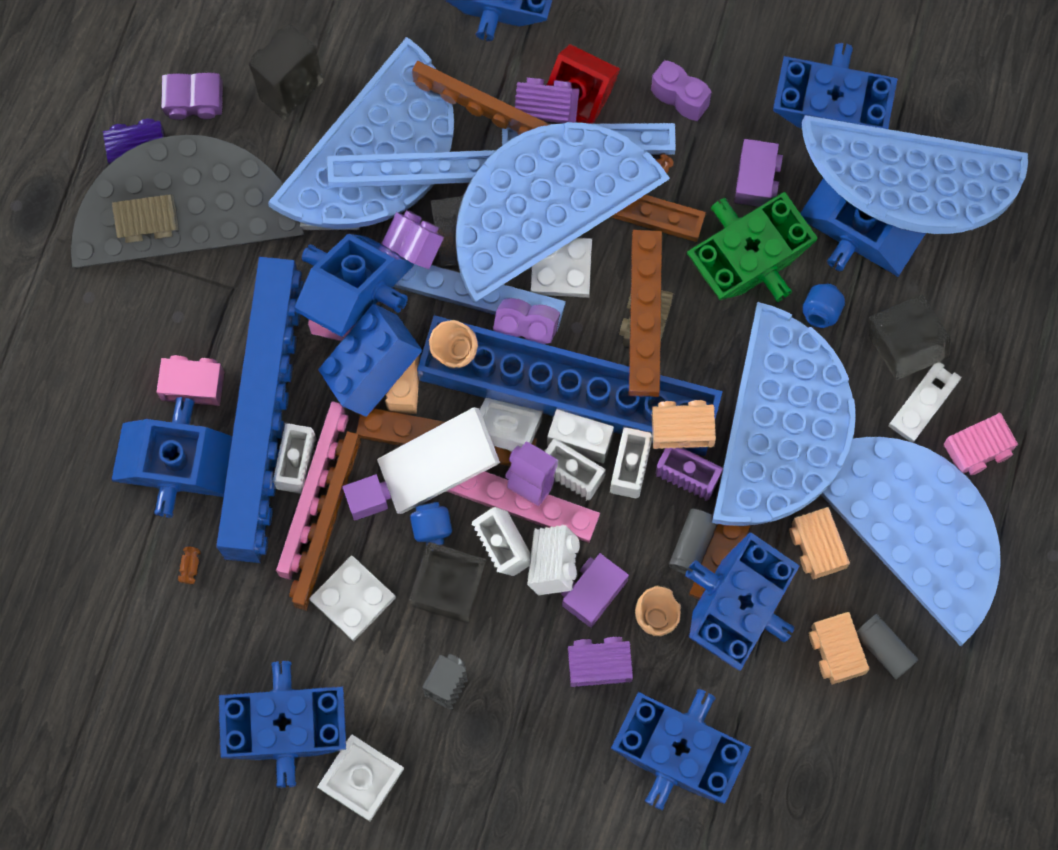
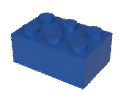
M373 303L318 370L343 407L367 417L423 350L398 315Z

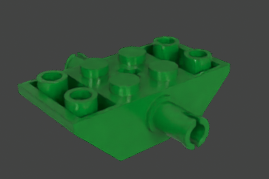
M785 192L781 193L740 218L726 198L720 199L721 204L718 201L713 204L711 210L725 228L687 251V255L718 299L723 300L742 295L761 282H764L776 302L782 301V296L784 298L788 297L792 290L778 272L794 262L818 237Z

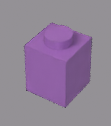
M377 474L342 486L354 521L388 509L386 500L391 499L386 482L379 483Z

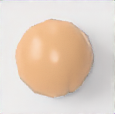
M457 320L441 322L432 330L429 338L432 356L451 368L467 366L475 358L478 349L475 333L467 325Z
M655 586L646 589L636 604L635 617L637 623L646 633L653 636L669 634L680 622L681 604L676 601L672 590L669 588Z

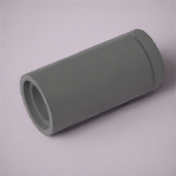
M690 509L669 562L670 568L679 573L686 574L687 570L692 572L689 566L697 560L702 564L717 525L712 523L713 515L701 510Z
M875 614L856 631L859 640L896 680L919 660L878 614Z

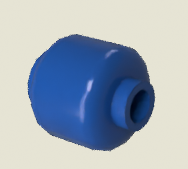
M818 284L810 289L803 303L802 312L807 322L817 328L829 327L838 321L845 306V298L836 286L832 284Z
M439 502L415 506L416 511L410 515L414 539L417 542H426L427 547L445 544L444 538L452 534L448 508L440 506Z

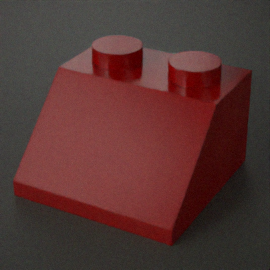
M569 44L558 54L547 85L554 86V80L572 82L571 88L579 89L576 121L594 124L611 94L620 68Z

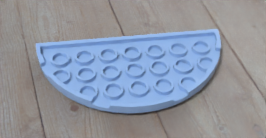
M407 37L270 199V208L295 221L312 226L335 229L358 228L386 221L394 217L396 212H404L418 202L432 188L434 184L328 188L327 156L450 152L454 133L453 105L443 100L439 94L431 90L430 92L421 90L413 82L412 69L417 61L436 69L432 65L430 57L417 44Z
M806 115L802 121V132L806 148L814 165L826 182L839 195L859 210L900 229L930 234H951L973 230L986 225L1004 213L1013 203L1027 173L1028 153Z
M573 122L552 124L526 131L511 139L497 149L478 169L467 187L458 213L456 225L457 261L463 282L472 301L476 302L668 181L670 179L652 155L631 142L628 137L597 125Z
M757 302L714 510L712 523L731 526L758 525L776 521L803 509L819 497L836 478L847 457L854 435L855 402L848 383V375L835 351L812 327H806L798 320L792 318V314L784 310Z
M862 437L852 439L851 447L842 468L821 496L953 639L962 646L984 620L991 607L999 581L1000 545L994 520L986 502L966 475L951 462L930 449L895 438Z

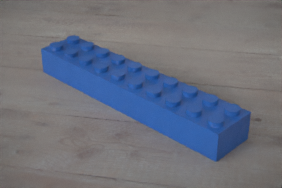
M259 257L217 539V548L225 560L261 563V556L266 555L268 550V537H265L266 525H271L273 510L269 507L270 496H275L276 487L273 483V471L279 454L277 449L278 438L282 439L285 422L281 421L282 410H287L289 393L285 392L286 382H291L293 365L289 364L290 353L295 354L297 337L293 336L294 326H299L301 315L295 312L294 307L304 286V281L301 280V271L297 270L295 260Z
M435 315L433 316L417 369L419 381L543 411V414L551 416L555 415L556 409L613 426V432L618 434L623 433V428L636 429L652 434V408L658 407V403L664 401L675 402L676 406H688L690 401L703 400L706 401L707 405H714V418H716L723 392L660 375L659 397L629 396L628 366L466 323L463 324L467 325L476 335L478 349L475 358L467 366L451 368L434 358L430 352L429 338L432 330L441 322L450 321V319ZM683 447V449L701 456H706L708 448Z

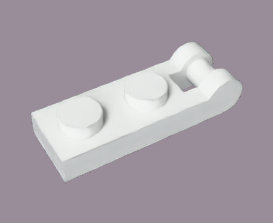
M938 360L889 424L891 429L914 443L962 378L955 372L953 374L943 368L945 365ZM935 378L945 383L942 389L932 384Z

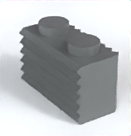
M451 654L447 658L440 655L422 687L425 697L449 710L453 709L452 704H455V699L459 698L458 693L462 692L461 688L465 687V682H468L466 667L464 666L465 662Z

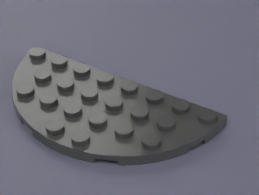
M174 135L154 139L127 151L105 168L93 182L79 207L74 223L71 245L72 268L305 235L303 228L300 227V222L286 217L269 207L270 199L283 183L259 158L233 143L218 138L202 135ZM170 194L174 196L179 230L172 231V237L155 239L154 234L142 235L143 241L125 243V238H117L112 202Z

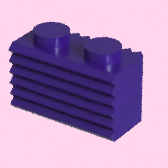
M143 119L138 122V125L132 126L115 124L110 127V130L103 131L108 164L110 165L115 159L143 143L165 137L160 120Z

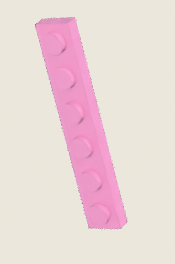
M331 402L276 569L279 577L291 580L293 572H299L301 558L299 554L302 545L309 542L308 535L311 528L309 523L312 515L317 516L319 492L321 487L326 488L327 486L326 480L329 472L327 468L330 459L335 460L336 458L335 453L338 445L336 440L339 432L345 431L348 422V415H345V409L340 403Z
M485 471L446 491L491 508H501L508 511L510 515L543 527L550 528L551 526L556 527V525H566L579 540L590 543L600 516L599 512L549 494L538 507L507 488V479Z

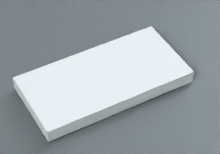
M475 407L377 459L398 514H403L500 463L479 408Z

